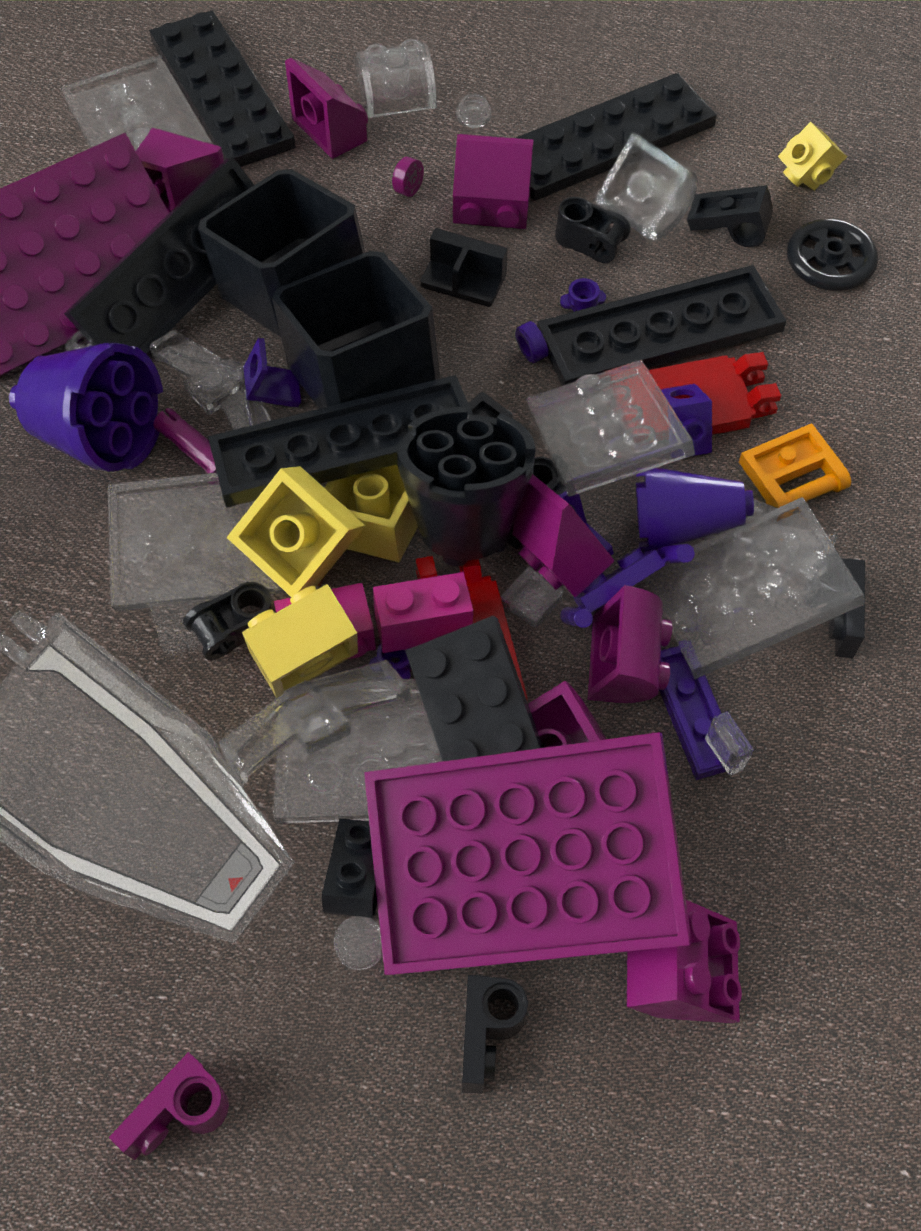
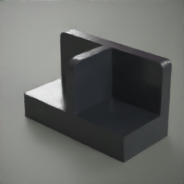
M435 228L430 237V262L420 279L421 287L490 307L507 274L508 248Z

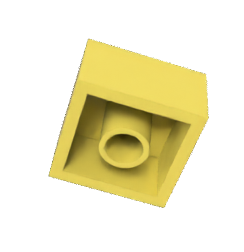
M398 464L327 482L324 488L366 525L347 549L400 562L418 525L399 473Z
M299 466L281 468L226 538L288 595L293 597L296 593L309 586L316 587L366 525Z
M328 584L319 589H316L315 586H309L299 591L290 599L291 605L277 613L270 609L258 614L248 622L249 628L242 632L251 656L277 700L358 653L357 631Z

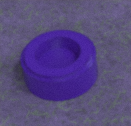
M528 321L516 328L515 336L518 346L529 362L536 363L548 356L546 341L534 322Z

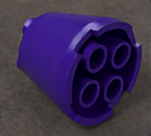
M103 343L47 356H37L25 367L17 385L11 388L9 403L16 410L23 428L33 437L91 468L114 472L122 469L131 470L137 467L153 449L160 433L153 426L158 411L157 394L163 392V386L156 366L141 349L119 343Z

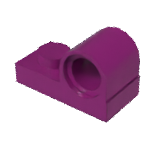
M188 1052L109 1136V1139L124 1154L136 1160L141 1153L147 1156L163 1142L169 1132L166 1126L174 1117L193 1133L205 1134L212 1132L221 1126L227 1117L229 1108L227 1095L205 1067ZM199 1091H210L212 1093V1103L209 1109L202 1115L189 1116L187 1106L190 1098Z

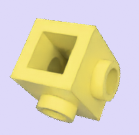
M812 122L798 135L794 136L778 156L787 166L783 173L793 184L799 187L804 183L814 191L819 185L827 182L833 175L834 170L847 158L828 135Z

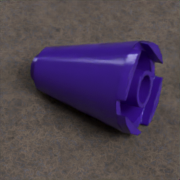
M649 466L635 467L636 477L644 476V482L636 483L640 538H647V541L639 542V548L643 553L648 550H657L662 546L678 545L745 526L746 517L754 516L753 491L745 490L742 481Z

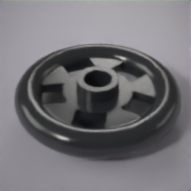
M818 219L802 225L792 234L787 245V258L794 272L808 284L825 290L842 291L862 285L873 275L878 263V252L869 235L856 225L838 219ZM827 234L843 237V240L838 238H828ZM808 239L817 242L814 249L803 245ZM851 248H859L862 257H853ZM815 260L823 269L818 271L808 263ZM846 266H849L852 270V273L840 275L837 271Z

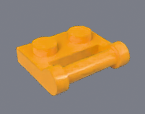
M812 423L744 451L739 459V464L766 500L769 513L776 519L789 514L791 508L829 491L840 492L851 486V477L848 470ZM819 468L826 474L785 493L779 486Z

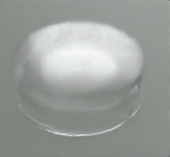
M354 916L346 919L338 926L334 935V949L340 962L353 970H365L374 966L383 955L380 926L373 919Z

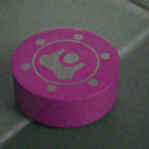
M406 156L397 163L392 176V185L396 193L407 197H412L417 193L424 176L422 162Z

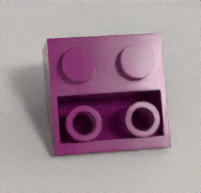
M152 128L136 150L139 159L169 213L224 161L220 146Z
M686 900L691 945L627 952V1007L663 1019L738 1023L740 1022L739 1003L742 991L738 977L740 937L737 931V922Z

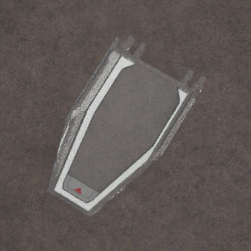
M17 611L10 618L14 626L21 633L38 643L27 653L10 637L0 633V650L10 659L19 663L0 684V841L34 868L80 892L235 943L292 867L294 861L261 810L258 812L243 789L244 784L236 772L233 773L218 750V744L208 731L60 613L56 612L49 619L48 625L45 626L25 613Z

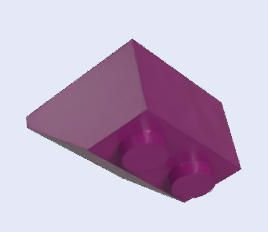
M293 58L285 60L292 119L332 159L367 142L366 124L368 123V116L362 105L356 104L345 93L342 86L335 84L325 73Z
M457 134L453 184V223L526 229L531 186L532 139Z
M532 474L514 520L512 535L524 547L518 554L535 572L538 571L555 591L563 586L576 598L615 560L570 504Z

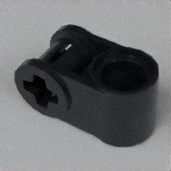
M569 197L564 199L560 203L555 230L557 242L563 247L587 255L597 262L609 263L613 261L617 254V246L620 242L626 240L631 232L628 220L621 214L594 205L584 198Z
M257 582L242 583L217 598L205 601L192 608L183 618V624L187 630L195 632L204 646L202 653L207 660L219 659L229 654L236 647L246 643L242 632L249 628L248 622L252 618L271 609L270 592L264 585ZM247 606H256L261 609L253 614L242 611Z

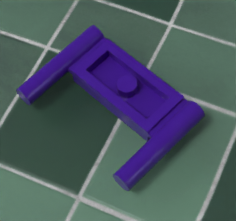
M689 544L662 546L657 550H648L644 553L640 548L632 550L616 561L620 568L606 577L601 573L576 598L573 597L579 607L564 608L560 613L561 621L565 624L581 628L590 626L593 621L591 613L606 604L624 585L634 586L664 567L665 563H687L692 561L695 556L693 547Z

